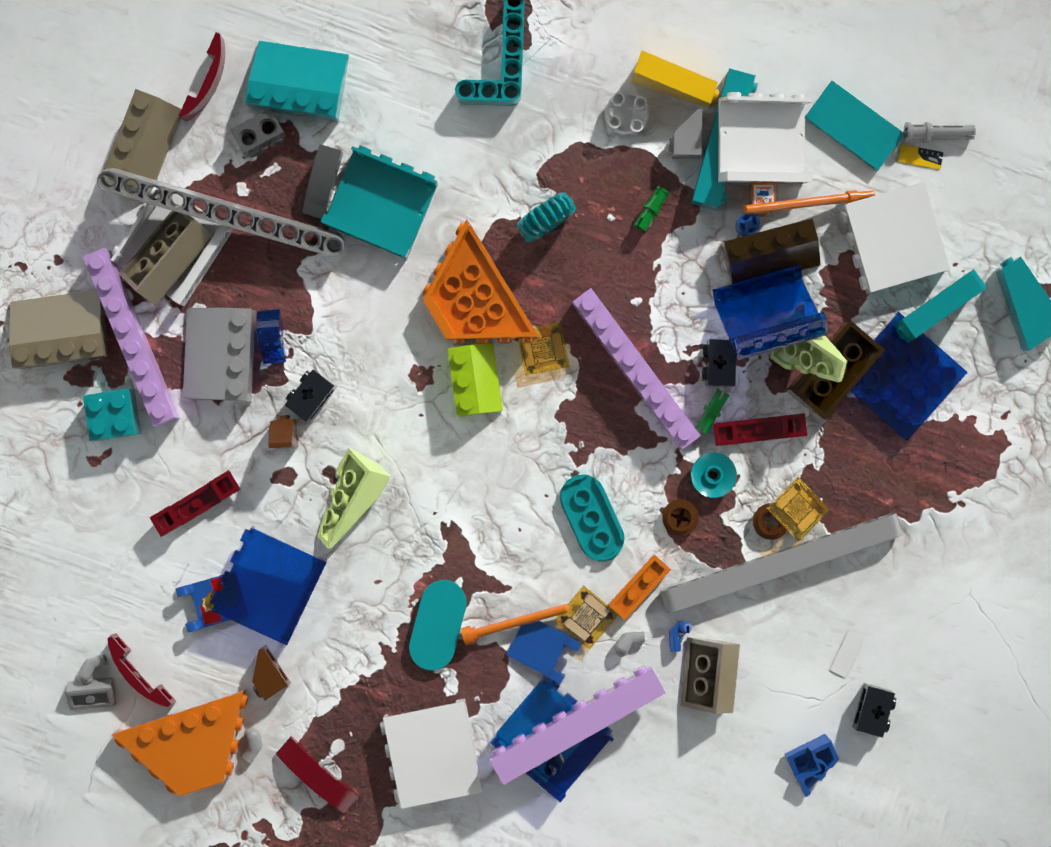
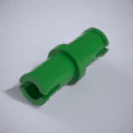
M659 186L656 187L648 203L645 202L642 206L643 211L633 224L634 227L646 233L654 217L659 215V209L669 195L668 191L664 188L660 190Z
M718 388L708 406L705 405L703 408L705 411L695 426L700 431L704 423H706L702 432L707 435L716 418L721 416L720 411L728 397H730L729 394L724 393L719 400L723 391Z

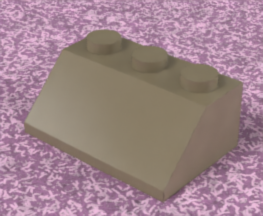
M687 637L680 706L714 714L733 713L740 644Z

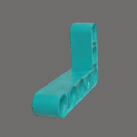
M504 0L501 81L467 79L459 81L456 84L455 93L457 100L461 104L515 106L520 102L522 94L524 0H519L520 5L517 7L509 6L508 2L510 0ZM515 21L520 26L516 30H510L507 25ZM510 44H516L519 47L515 53H510L506 48ZM513 66L518 69V73L510 76L506 73V69ZM462 88H470L472 93L468 97H463L459 94ZM491 88L495 93L492 97L487 98L482 95L483 90ZM508 89H514L518 94L510 99L505 96V92Z

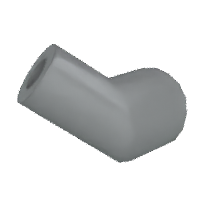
M644 631L622 634L615 644L616 654L624 657L628 654V650L633 643H645Z
M102 654L84 661L78 672V678L83 684H89L93 681L92 674L95 668L108 664L106 655Z
M250 727L244 732L248 749L242 755V758L248 763L253 761L263 746L259 731Z

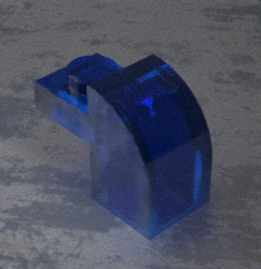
M280 309L257 311V342L263 364L286 362L287 356L283 341L284 326Z

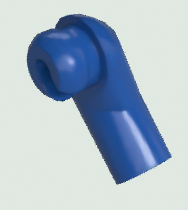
M685 620L678 621L669 630L670 652L681 651L680 639L692 630L689 622Z

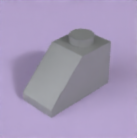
M702 109L696 110L674 132L672 138H669L668 152H672V158L699 159L701 157Z

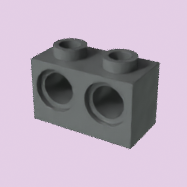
M271 108L230 129L242 153L246 157L250 156L251 158L260 155L263 152L262 149L269 145L274 147L283 141L282 138L286 137ZM267 125H275V130L272 134H264V129ZM253 135L255 137L254 143L245 145V138Z

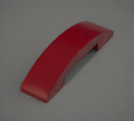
M215 32L207 50V54L213 59V62L197 98L187 95L179 113V116L184 121L188 122L201 112L214 95L221 80L225 64V43L223 37Z
M805 413L713 424L716 446L808 436Z
M230 470L149 518L160 537H163L240 491L241 488Z
M117 633L107 638L110 654L117 669L139 694L165 707H170L176 702L162 684L153 689L128 661L125 655L131 649Z
M290 736L276 752V755L310 789L333 807L345 813L360 795L344 781H339L308 754V750Z

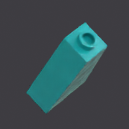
M1011 256L1000 263L1002 268L997 270L996 274L1020 347L1025 352L1030 351L1051 336V299L1022 257L1013 259Z
M974 269L894 324L898 335L909 343L987 289V286Z

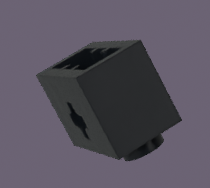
M709 339L707 344H703V358H706V367H702V381H706L705 386H735L737 340ZM718 357H720V361L724 362L720 369L713 363Z
M314 369L311 372L307 370L299 380L301 385L298 389L295 390L293 388L285 398L287 400L285 406L308 423L337 388V386ZM313 389L312 395L314 398L305 400L307 395L304 392Z
M864 683L852 727L856 731L883 738L884 733H887L890 728L891 721L888 719L890 711H893L896 706L897 698L894 697L895 693L885 688ZM872 709H880L879 713L873 714L871 712Z

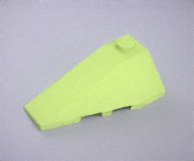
M800 313L779 318L770 358L785 369H796L804 374L812 373L820 378L841 382L847 360L815 323Z
M348 448L336 472V475L339 476L335 489H331L330 495L333 497L330 508H327L324 512L317 535L329 549L342 538L376 501L391 477L381 465Z

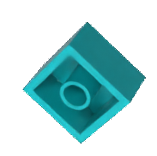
M128 388L83 395L89 441H101L141 434L135 389Z

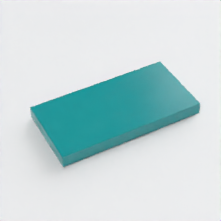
M832 80L805 116V120L875 171L880 169L905 135L904 132Z

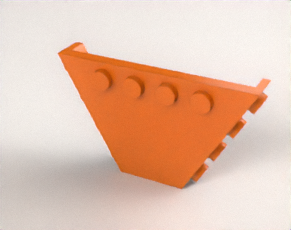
M466 219L465 223H460L455 232L457 238L454 243H450L444 253L446 255L445 260L435 268L433 273L435 278L432 284L428 283L422 294L425 296L423 302L445 338L452 341L453 345L466 344V340H475V344H489L490 339H498V343H512L511 339H520L521 343L534 342V338H539L538 334L472 225Z
M243 689L240 692L125 730H118L111 735L115 738L114 742L119 747L126 748L132 753L131 757L137 763H143L148 768V772L152 777L161 779L166 784L165 788L170 793L183 796L222 783L228 776L232 775L234 763L231 762L232 753L236 754L239 740L235 739L237 731L242 729L244 718L240 716L242 708L245 709L247 706L248 695H245L246 689Z

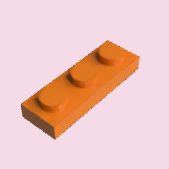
M653 554L608 605L626 620L671 569Z

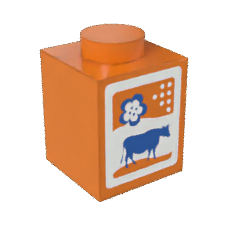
M755 182L750 184L749 205L775 202V182ZM774 211L756 213L757 217H767L769 213Z

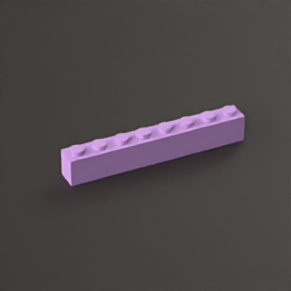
M102 248L83 256V259L152 425L160 427L179 419L180 416L124 282L119 275L116 263L111 261L113 257L111 251Z
M590 288L572 302L574 308L677 447L683 450L701 435L594 291Z
M643 665L633 671L634 675L628 679L622 677L613 682L614 686L612 688L598 690L593 694L594 698L591 700L577 702L572 706L573 710L568 713L562 711L552 717L554 721L546 725L544 722L540 723L532 729L533 732L527 736L521 734L512 740L513 744L505 748L502 745L491 752L493 755L490 756V763L502 784H507L665 694L666 692L652 667L646 668Z

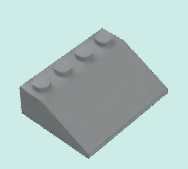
M187 308L183 383L184 399L252 402L255 310L244 308Z

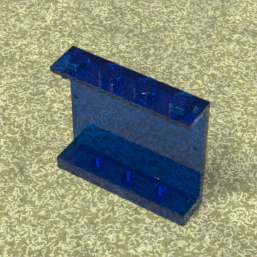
M801 265L712 290L716 311L738 360L828 335L827 318L824 312H818L802 280Z
M252 526L250 530L245 529L240 539L243 545L240 551L235 550L230 560L233 566L230 572L225 571L220 583L224 584L220 593L216 591L210 604L214 606L211 611L284 645H288L327 560L320 556L317 558Z
M543 677L493 735L490 743L495 748L502 745L506 748L513 744L512 740L521 734L527 736L540 723L544 722L546 725L554 721L552 717L562 711L568 713L573 710L572 706L578 700L568 692L566 695L562 693L557 682ZM607 726L563 751L562 754L565 762L557 775H546L544 769L549 760L526 772V774L561 803L566 797V791L609 741L612 742L614 740L611 734L613 732L612 729Z

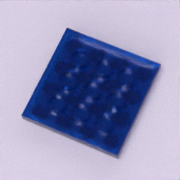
M897 312L873 339L885 351L850 392L899 436L908 441L968 372L924 333L909 343L900 338L894 324L905 316Z

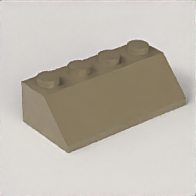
M135 89L104 170L116 168L157 180L179 125L181 108L156 96ZM105 174L107 178L115 181L111 174ZM129 180L127 182V186L138 189L134 181Z
M171 211L119 275L137 293L156 306L165 297L171 286L180 279L181 274L195 261L196 256L208 245L213 234L192 216Z

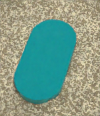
M585 474L576 475L568 479L561 489L560 502L582 551L586 556L596 561L605 562L612 560L622 550L625 537L602 484L596 478Z
M436 581L430 584L422 594L410 639L409 651L413 661L426 670H438L445 667L451 661L455 652L467 606V599L462 588L453 581Z

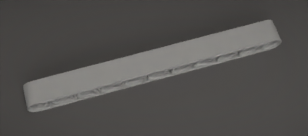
M107 168L97 177V184L104 191L330 257L339 256L345 247V240L338 233L116 168ZM105 174H111L114 177V185H109L105 182ZM129 180L137 184L138 189L136 192L128 189L127 182ZM151 187L159 189L160 198L151 196ZM173 194L181 195L183 204H175L172 199ZM195 201H203L206 205V210H197ZM219 207L226 208L229 213L228 217H220L217 209ZM240 214L249 215L251 223L243 224L240 221ZM262 221H271L274 226L273 230H265L262 227ZM284 228H294L296 235L294 237L286 236ZM314 233L318 237V242L314 244L309 243L306 235ZM330 240H337L341 247L338 250H332L328 242Z
M891 513L660 591L667 613H673L898 538L904 534L897 514Z

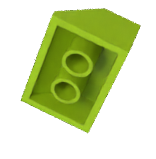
M476 344L447 348L457 417L503 411L494 344Z

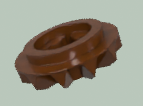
M682 499L668 503L662 513L664 527L668 532L676 536L690 534L696 528L699 520L698 511L695 506L689 501ZM682 508H684L683 516L689 519V522L681 521L678 527H676L677 519L671 516V514H679Z
M767 503L758 507L753 515L752 525L756 533L768 540L782 537L789 527V517L781 510L780 512H774V520L780 523V525H771L767 531L768 523L764 522L765 520H762V517L770 518L773 514L772 506L774 503Z

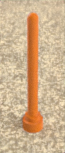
M563 604L480 628L463 627L461 632L466 646L474 644L482 636L565 614L569 611V606Z

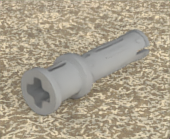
M906 122L903 130L905 135L903 137L905 143H910L911 140H923L924 143H929L932 139L974 140L975 136L972 135H976L975 125L936 126L930 122H925L924 124Z

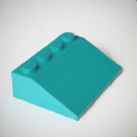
M259 40L248 80L245 104L251 109L265 111L271 108L276 113L339 122L349 54Z

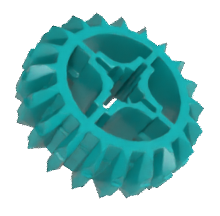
M566 193L554 195L520 219L517 223L519 233L527 242H532L544 236L572 216L576 210L574 202Z

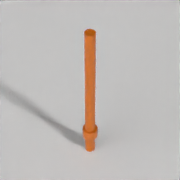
M851 190L846 191L845 194L744 205V213L754 214L839 203L848 204L875 196L873 190L862 192Z

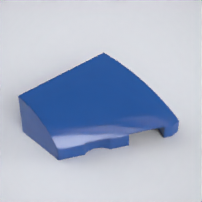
M826 734L785 753L791 770L805 797L811 794L810 789L818 780L822 781L826 776V772L839 761L832 741Z

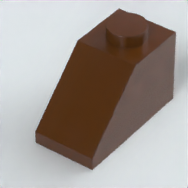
M290 415L276 416V420L270 421L269 448L298 447L296 419H290Z
M267 645L258 650L252 680L254 692L259 698L263 697L265 701L291 683Z

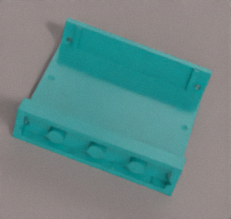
M359 145V148L352 146L351 150L353 153L329 211L327 215H323L321 223L324 226L407 259L432 201L438 182L434 180L435 176L422 171V174L414 172V167L408 164L401 163V165H397L392 162V158L380 154L378 157L371 154L372 150Z

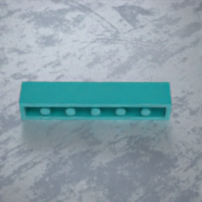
M729 68L720 98L726 97L729 92H740L741 96L748 97L749 93H755L758 83H754L756 75ZM719 103L691 200L693 205L715 211L719 209L720 205L724 206L727 193L724 192L725 185L730 184L728 182H718Z

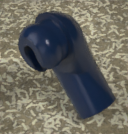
M562 752L549 759L544 769L546 775L554 776L560 772L565 762Z

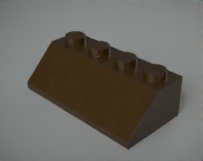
M813 218L724 241L721 244L732 289L821 265L819 240Z
M851 320L845 321L829 339L847 360L842 381L836 382L820 378L812 373H800L786 389L803 406L824 420L885 351L883 347Z

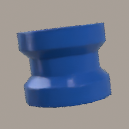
M742 214L736 221V232L742 237L756 233L760 228V221L757 215Z

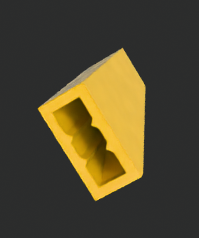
M642 50L631 81L632 83L709 108L711 102L716 103L720 90L716 89L717 81Z

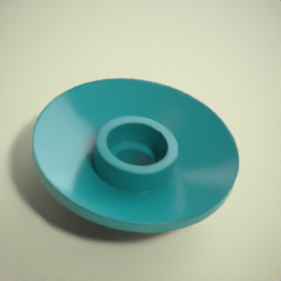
M718 452L703 454L694 462L691 470V480L695 489L702 495L710 498L722 497L729 493L737 479L736 467L732 460ZM712 470L717 473L715 479L709 477V472Z

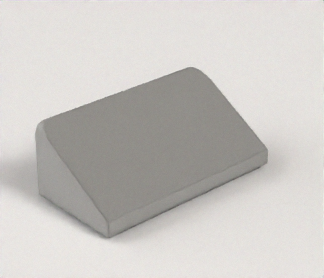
M113 678L93 679L89 684H83L81 680L70 681L67 684L65 694L70 710L116 705Z

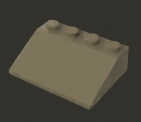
M97 290L10 302L9 348L12 368L28 369L110 357L104 307Z

